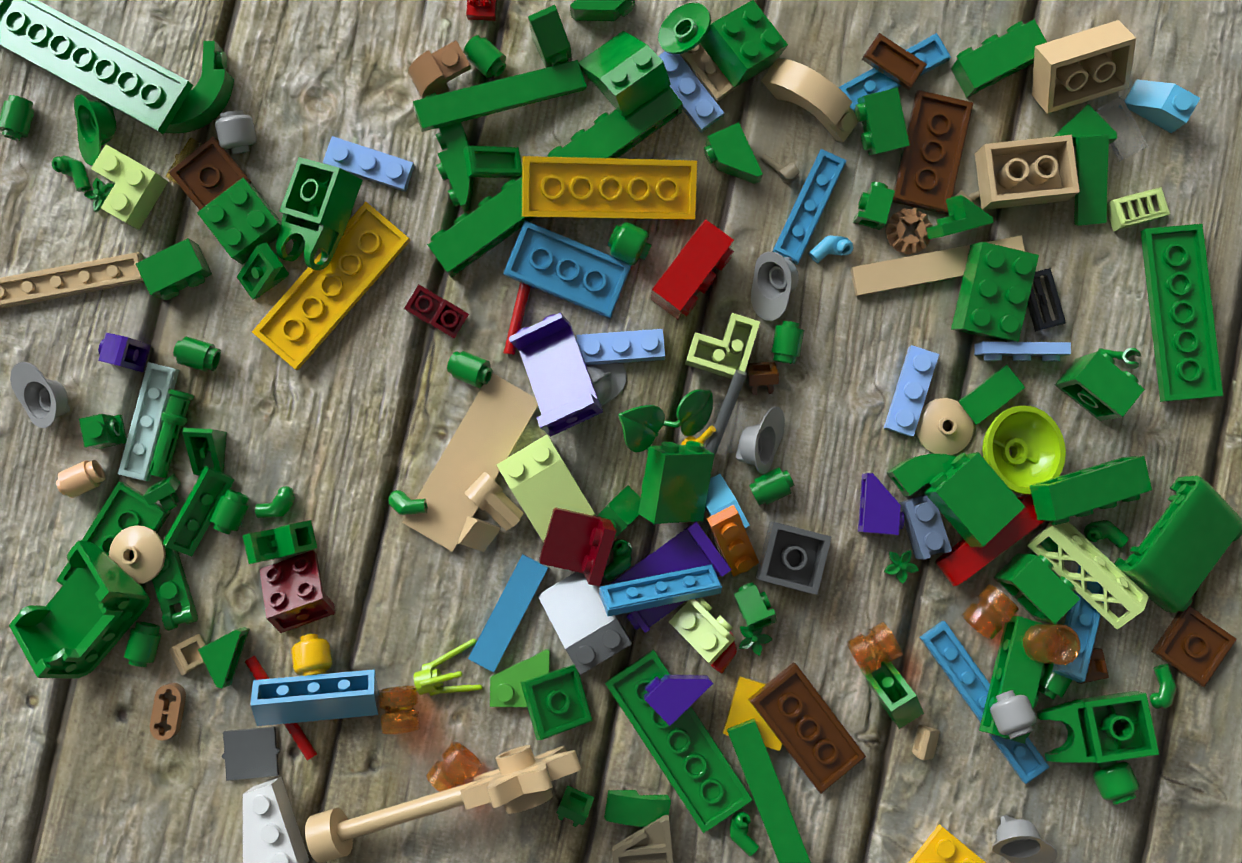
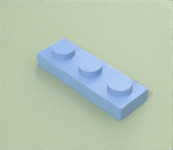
M664 51L659 55L665 64L671 85L669 86L683 103L682 109L700 133L724 116L723 110L680 54H669Z
M334 136L331 137L323 160L324 164L339 167L355 176L404 192L407 190L415 167L413 162Z
M663 329L576 335L586 365L665 360Z
M983 341L974 344V355L984 356V361H1001L1002 356H1013V361H1031V356H1042V361L1056 362L1060 361V356L1071 354V342Z
M913 345L909 346L884 429L914 437L938 360V353Z

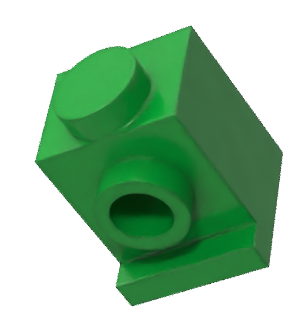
M871 182L867 193L862 192L858 209L862 211L856 214L853 223L881 230L886 225L895 190L888 189V186L884 183Z
M98 414L79 419L85 448L103 449L125 444L127 441L122 415Z
M745 584L738 589L737 593H734L735 601L750 633L777 622L774 609L767 610L771 608V604L765 591L759 593L756 584Z

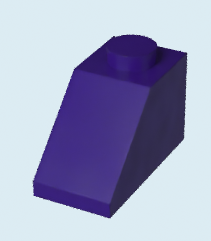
M106 333L105 339L99 345L98 352L100 356L98 361L144 372L151 345L129 337Z
M873 473L862 474L858 532L899 535V529H903L904 512H900L901 505Z
M665 674L661 679L656 676L645 687L647 693L644 695V700L671 726L713 682L707 675Z

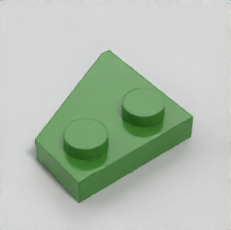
M545 649L526 660L520 661L490 677V707H527L520 682L550 672V649Z

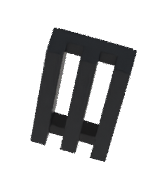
M1051 268L1035 272L1033 285L1044 319L1043 323L1032 287L1028 308L1035 332L1066 324ZM1042 276L1044 278L1046 289L1055 316L1054 321H1052L1051 315L1047 305L1048 302L1040 281V277Z

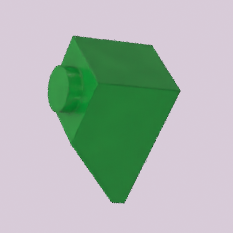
M575 0L570 4L571 17L575 21H616L621 15L625 17L632 11L635 6V0Z
M555 4L528 16L532 39L545 67L567 63L569 58L572 57L571 46Z
M739 122L707 136L706 147L703 150L710 164L714 162L718 171L753 184L761 181L763 173Z
M885 654L860 669L880 703L899 729L924 714L917 695Z

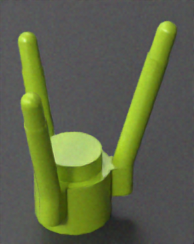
M471 639L436 660L423 664L422 670L414 673V684L418 694L429 693L430 696L440 693L482 690L483 687L480 684L440 687L443 686L445 681L462 677L463 673L458 671L442 675L439 669L434 670L438 665L476 644L477 640Z

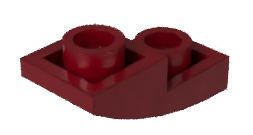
M418 284L404 307V310L455 339L469 316L467 312L442 299Z

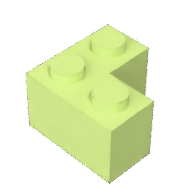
M105 144L91 168L96 173L115 183L101 209L140 230L168 181Z
M732 313L728 320L723 340L695 332L685 365L733 379L736 370L745 372L760 321Z

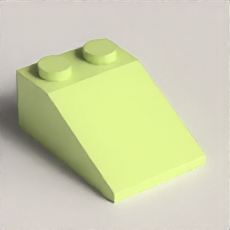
M548 435L543 436L497 464L506 483L543 542L554 508L557 507L592 516L596 515Z

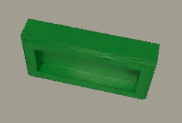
M466 146L463 149L467 177L519 178L522 176L519 147Z

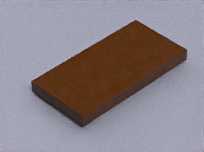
M917 90L907 128L910 146L903 147L892 202L945 215L948 214L946 199L953 196L973 102Z
M794 662L748 699L820 794L866 757Z

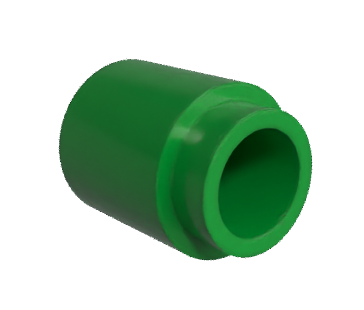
M476 35L465 45L463 53L467 56V60L485 77H498L505 70L506 56L485 37L481 38L479 35Z
M9 95L8 100L3 103L0 114L2 136L16 141H20L21 137H28L35 112L32 109V101L19 96Z
M783 321L782 326L776 325L771 353L774 354L773 361L796 364V359L800 358L805 331L799 329L800 323Z
M186 336L182 341L179 340L175 344L173 356L176 357V361L180 365L207 372L208 370H216L221 358V350L215 348L214 344Z
M458 351L454 352L447 365V371L452 374L453 378L477 388L482 387L483 384L486 385L493 373L488 360L465 351L461 353Z
M779 467L755 478V482L749 484L759 506L764 503L769 505L792 494L790 487L795 486L787 470L782 472Z
M227 489L225 495L221 494L210 519L215 524L213 528L225 534H230L231 531H238L249 508L247 504L249 497L231 489Z
M139 621L136 622L135 628H131L124 657L129 659L128 664L137 667H147V663H154L162 635L159 633V625Z
M1056 653L1052 659L1049 658L1047 660L1045 673L1042 679H1040V686L1037 690L1052 700L1055 699L1056 695L1063 698L1072 682V679L1052 672Z

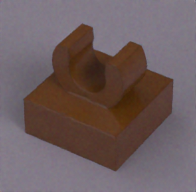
M775 362L747 364L746 374L753 395H757V388L760 385H767L768 394H772L774 391L773 385L779 384V373Z
M1093 648L1085 682H1077L1079 684L1109 678L1103 649Z

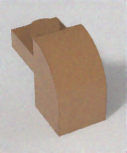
M457 40L432 54L429 50L421 54L410 65L408 74L423 99L435 92L436 95L450 91L447 82L472 68Z

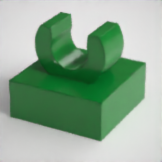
M172 474L149 487L143 497L149 506L160 501L162 507L167 512L175 508L177 503L180 502L179 497L175 493L180 485V481L175 474Z
M567 785L556 812L559 814L558 819L561 821L564 817L574 821L572 825L574 827H577L579 824L584 825L594 797Z

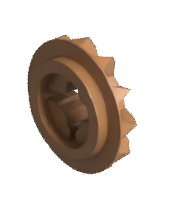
M904 208L894 213L889 219L886 227L887 239L890 245L901 253H918L929 244L931 239H928L926 228L932 227L933 224L928 220L927 214H923L917 208ZM917 223L918 225L914 231L916 237L911 234L902 239L901 237L906 230L904 224L911 226Z

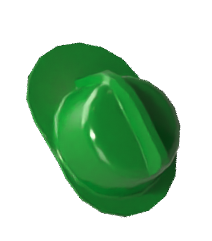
M80 94L76 95L74 99L79 149L84 161L89 165H93L100 154L101 145L113 138L116 131V119L113 107L102 101H89Z

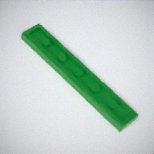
M575 60L413 101V108L421 131L424 132L584 91L587 85L579 62Z
M755 718L728 728L727 732L778 862L811 863Z

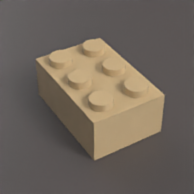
M1119 20L1035 46L1031 95L1048 114L1129 88L1136 37Z
M1072 135L984 144L975 153L982 210L1068 201L1079 193Z

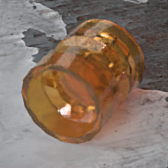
M988 584L978 595L979 603H971L961 616L976 631L992 641L1002 630L1001 622H1009L1019 611V608L1003 592Z
M884 622L869 629L867 636L860 634L847 641L851 654L865 675L881 668L882 661L890 663L903 655L897 640Z
M1036 624L1026 631L1023 638V647L1026 654L1038 663L1066 665L1077 658L1080 651V640L1077 633L1066 625Z
M397 686L378 691L379 707L384 710V714L380 716L382 734H401L420 729L419 711L414 709V706L418 704V693L415 686Z
M453 741L442 754L443 761H436L427 772L426 778L436 790L441 792L466 784L465 779H472L482 767V763L468 748L459 742Z

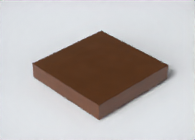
M214 136L168 172L199 210L243 177L252 183L228 152L220 146Z
M1189 606L1185 611L1177 613L1151 652L1199 686L1205 687L1237 639Z

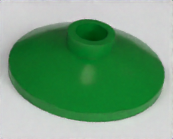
M687 3L673 10L665 18L659 29L658 41L662 49L669 54L677 55L695 48L705 38L710 29L711 15L708 9L700 3Z

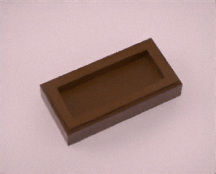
M880 33L862 58L864 62L908 91H910L927 66L925 62Z

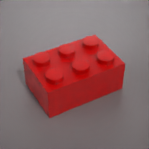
M705 219L652 288L651 300L677 320L682 314L687 317L697 304L699 299L697 294L700 291L705 294L714 282L716 276L714 272L718 268L722 271L732 258L731 256L734 251L731 247L734 239Z

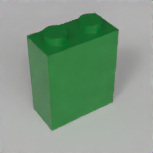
M688 441L686 445L662 442L661 446H650L638 514L653 524L703 521L715 454L705 449L704 444L695 441Z
M964 452L951 462L953 467L949 471L938 474L930 481L931 487L925 494L970 547H984L1025 506L979 452L970 454Z

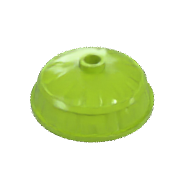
M1023 405L1003 411L989 426L983 440V458L1011 491L1015 493L1031 494L1029 485L1059 477L1063 470L1066 449L1061 430L1046 412L1036 407ZM1009 448H1010L1011 451H1012V455H1011V456H1010V454H1009Z

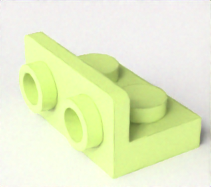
M702 597L691 599L673 616L669 623L708 663L712 664L736 639L729 633L733 627L721 616L715 619L709 613L712 607Z

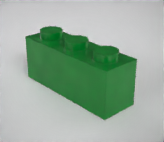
M1035 19L1026 24L1020 21L1008 28L1006 34L1000 37L995 34L981 43V47L975 50L970 47L960 52L956 56L957 60L951 67V70L966 98L1034 64L1035 46L1047 43Z

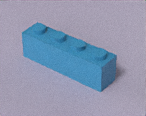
M375 669L253 680L250 706L256 725L266 726L378 715L379 690Z

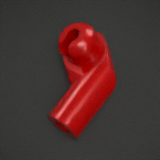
M735 640L710 665L721 674L737 653Z

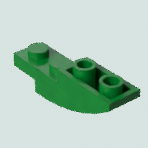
M436 92L426 96L425 98L435 96ZM459 122L440 127V133L435 134L442 150H444L437 153L441 163L436 166L443 181L449 179L453 189L448 190L454 206L460 205L465 213L470 210L474 179L473 177H467L463 149L469 146L463 125Z

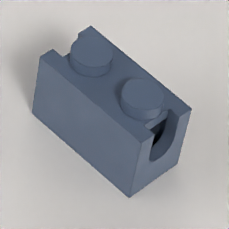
M926 494L898 502L901 505L900 512H904V524L915 558L924 560L931 558L930 555L952 551L939 509Z

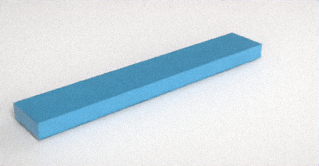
M942 620L919 638L981 723L990 683L947 623ZM989 734L1023 783H1029L1049 768V765L1028 737L1025 744Z

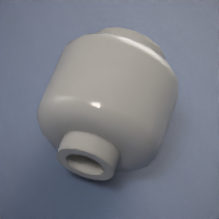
M243 110L221 113V118L215 122L220 146L224 149H231L232 154L250 152L249 146L257 142L252 117L244 115Z
M1013 690L995 696L998 702L990 707V713L1000 734L1009 735V738L1013 739L1034 731L1032 726L1036 724L1037 717L1027 696H1015Z

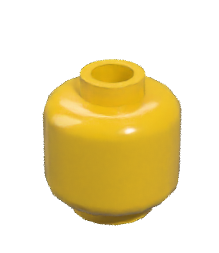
M318 634L301 636L300 642L294 644L291 648L293 669L298 675L326 674V671L332 667L330 644L326 639L318 638Z

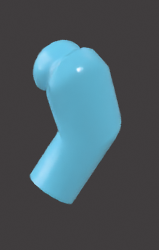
M830 235L826 236L808 254L813 261L819 263L828 254L847 256L852 253L854 246L846 237Z

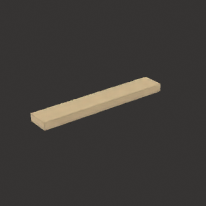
M1022 235L987 242L1025 251ZM970 245L852 267L850 270L855 295L857 297L963 277Z
M136 252L0 278V309L143 283L144 281L136 266V263L143 260V254Z

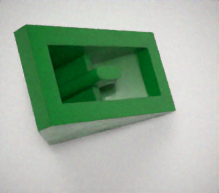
M1088 104L1053 137L1072 135L1073 146H1076V137L1107 134L1109 135L1110 145L1117 139V132Z
M183 428L182 434L193 475H201L205 466L224 473L227 432L214 429Z
M249 628L236 629L198 649L216 687L223 689L232 685L250 630Z

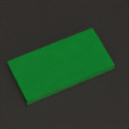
M118 482L81 541L94 543L109 556L112 541L119 532L131 526H145L158 534L171 511L166 512L156 502L149 506L143 497L144 494L124 482ZM131 550L130 559L133 560L134 552ZM68 562L56 582L63 585L77 568L72 567Z

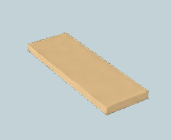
M492 373L490 381L486 385L483 384L416 498H425L427 500V513L406 515L402 523L454 552L467 516L474 518L479 509L465 494V491L484 472L494 481L500 473L497 464L511 455L539 407L536 398Z

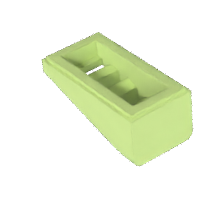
M1162 187L1114 199L1107 203V214L1113 232L1170 215ZM1153 196H1155L1159 207L1158 212H1155L1151 199ZM1143 199L1146 201L1149 214L1145 213L1141 201ZM1133 202H1135V204H1136V207H1137V210H1138V213H1139V217H1136V214H1135V211H1134V208H1133V205H1132ZM1123 205H1126L1130 219H1126Z

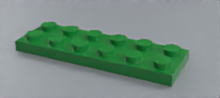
M1203 224L1144 229L1140 233L1160 402L1223 396Z
M653 649L605 681V684L704 834L750 803L752 797L692 706L669 726L644 700V695L647 693L645 687L656 676L661 679L665 674L671 675Z

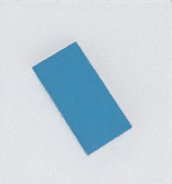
M524 221L503 275L610 319L632 265L538 225Z

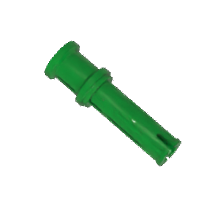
M170 388L167 392L170 396L166 410L161 413V420H163L162 429L153 454L152 463L148 470V474L161 478H167L181 427L185 426V423L188 421L186 414L190 400L195 398V395Z

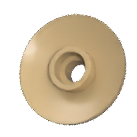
M939 398L930 401L922 408L916 427V435L921 445L929 452L953 455L962 451L969 444L973 435L974 424L971 417L958 401L949 398ZM944 421H949L952 425L949 432L943 429Z
M145 526L125 528L116 535L110 546L109 557L138 584H144L153 580L160 573L165 562V546L161 537L154 530ZM131 550L134 552L133 560L130 559Z

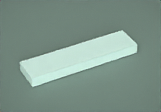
M150 362L147 363L119 467V475L150 481L151 475L148 474V470L152 463L153 454L162 429L163 420H161V413L165 412L170 396L167 393L168 389L175 388L179 373L178 369Z

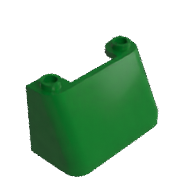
M1200 476L1178 477L1170 487L1176 495H1170L1167 499L1171 504L1140 546H1132L1130 552L1133 554L1124 561L1118 557L1114 562L1126 576L1149 596L1151 601L1170 613L1183 612L1191 605L1193 594L1230 544L1242 536V518Z
M78 540L67 554L69 564L77 568L46 606H26L20 610L19 614L9 624L37 678L76 679L90 674L150 603V598L144 588L94 543Z

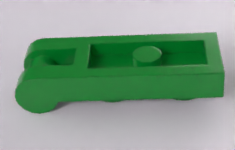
M165 547L166 555L163 568L152 582L162 611L163 625L167 631L178 628V624L197 622L198 615L179 553ZM181 603L182 611L176 613L173 605Z

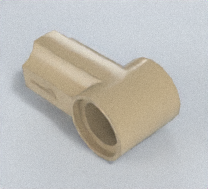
M484 472L465 491V494L482 511L485 510L507 531L520 521L524 513L502 492L503 489Z

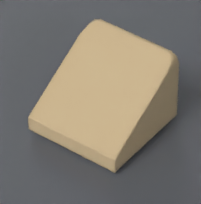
M467 516L458 544L484 552L498 534L500 527Z
M200 634L169 649L182 676L205 664L198 651L199 648L205 646Z
M919 725L912 749L913 754L921 760L933 759L940 731Z

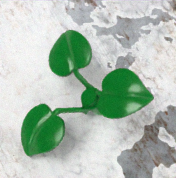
M702 389L686 394L678 405L676 413L678 421L675 422L666 421L664 411L655 405L639 406L619 413L618 416L623 428L624 441L627 448L633 452L648 450L654 439L659 435L658 432L662 426L674 428L681 426V433L687 437L697 434L706 426L713 410V394L711 390Z

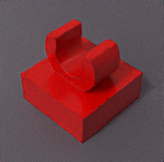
M467 0L466 16L468 20L496 21L497 0Z

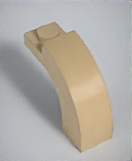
M777 58L761 80L777 100L795 103L814 115L836 141L844 142L859 122L856 114L850 108L852 101L830 80L801 63Z

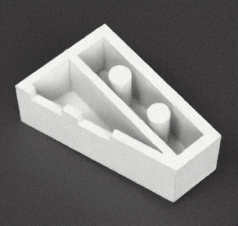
M282 777L253 786L243 794V863H308L309 858Z

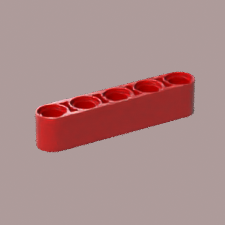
M1022 494L1018 497L1025 508L984 547H970L962 539L951 548L952 551L942 554L935 561L952 586H957L966 581L1045 521L1037 520L1031 494Z

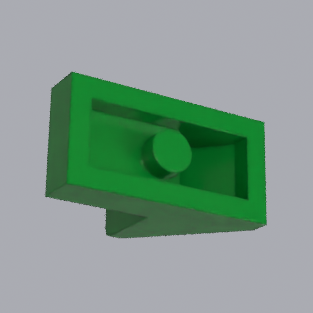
M959 195L946 199L949 216L936 219L937 225L928 227L926 230L928 239H933L991 224L994 221L991 215L965 196Z
M266 242L256 246L237 275V279L252 300H254L287 278L289 272Z
M627 485L596 517L611 520L616 530V538L639 515L641 497Z

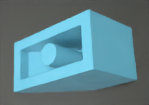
M1137 79L1122 106L1164 130L1173 133L1187 123L1200 97L1173 83Z
M721 474L710 478L705 506L709 517L734 505L744 527L750 526Z

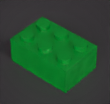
M987 242L970 245L951 330L1003 342H1019L1039 255Z

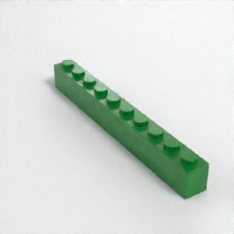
M668 86L626 117H623L617 110L610 114L608 112L603 113L594 121L595 125L586 131L585 129L579 130L571 137L570 143L563 148L562 146H557L547 156L618 159L681 114L683 103L672 88ZM522 177L517 181L515 179L508 181L501 187L502 191L496 196L484 198L479 202L478 208L470 214H462L454 221L455 225L447 231L445 229L440 230L431 237V242L427 245L451 278L522 228L524 221L530 222L536 218L522 216Z

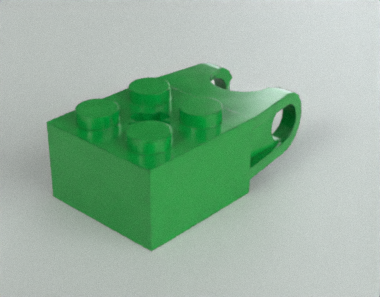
M298 157L279 212L283 213L276 241L278 256L285 261L292 262L304 252L305 263L309 268L319 271L327 267L344 235L363 180L339 167ZM293 240L292 251L287 255L285 251L288 241ZM320 248L322 256L320 261L315 264L314 256Z
M1129 691L1075 699L1036 712L1038 719L1061 721L1067 729L1065 743L1046 752V761L1103 763L1159 755L1146 693ZM1114 722H1120L1121 726L1116 727V731H1113Z

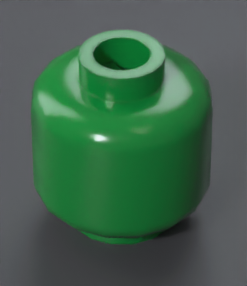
M625 222L621 227L616 225L607 246L611 247L610 253L613 257L627 264L635 265L639 258L642 260L646 259L652 244L647 243L649 234L646 230Z
M1117 761L1098 763L1100 769L1093 773V779L1104 800L1112 801L1113 805L1136 798L1135 792L1139 790L1140 786L1128 762L1122 761L1117 763Z

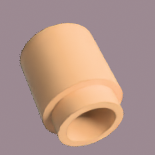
M85 460L59 472L56 485L61 494L75 498L99 487L101 482L105 481V473L96 460L90 462Z

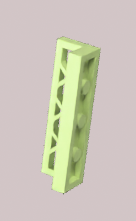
M1050 521L1046 529L1027 545L1038 556L1042 555L1053 564V570L1060 577L1063 576L1075 586V591L1117 630L1144 611L1149 596L1069 522L1052 525ZM1049 536L1058 545V552H1048L1040 543ZM1064 560L1076 561L1081 566V573L1069 572L1064 567ZM1086 581L1098 582L1103 587L1104 594L1091 593L1087 589ZM1109 602L1122 604L1128 612L1118 618L1109 609Z

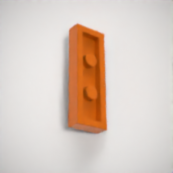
M734 505L707 518L723 557L731 568L730 572L733 577L747 572L753 566L759 564L740 515Z

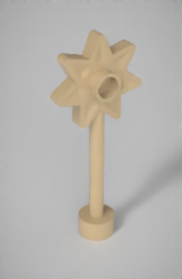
M524 745L498 755L496 761L499 769L479 774L473 777V782L349 820L340 808L311 815L307 819L305 826L308 850L317 863L329 862L348 856L352 850L353 838L465 805L466 810L492 803L493 808L504 805L508 814L532 809L553 797L551 790L553 787L552 781L581 770L576 751H566L565 746H560L534 757L531 746Z

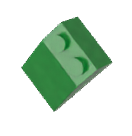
M625 31L620 32L579 61L581 70L623 117H626L671 85L663 60L648 44Z

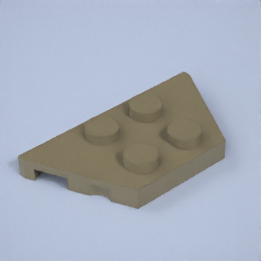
M669 815L662 816L612 846L613 863H673Z

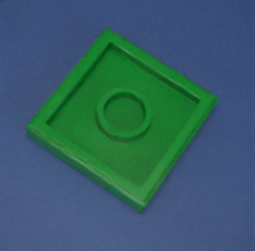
M574 664L520 682L536 740L541 741L593 721L581 677Z

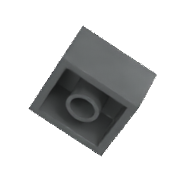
M770 521L756 578L818 595L832 537Z

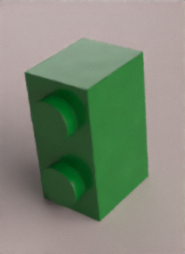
M898 87L857 98L858 104L855 105L857 120L859 122L862 121L864 133L861 134V141L864 150H868L869 155L910 146Z
M189 238L136 263L149 294L163 300L179 295L180 290L188 286L196 287L205 282L206 277L212 275L199 245Z

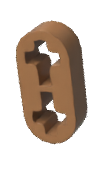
M168 683L156 691L150 720V732L157 740L170 739L180 731L186 692L178 683ZM172 690V695L176 696V700L172 701L169 705V699L165 697V693ZM167 717V725H170L171 729L164 733V728L160 727V723L165 721Z

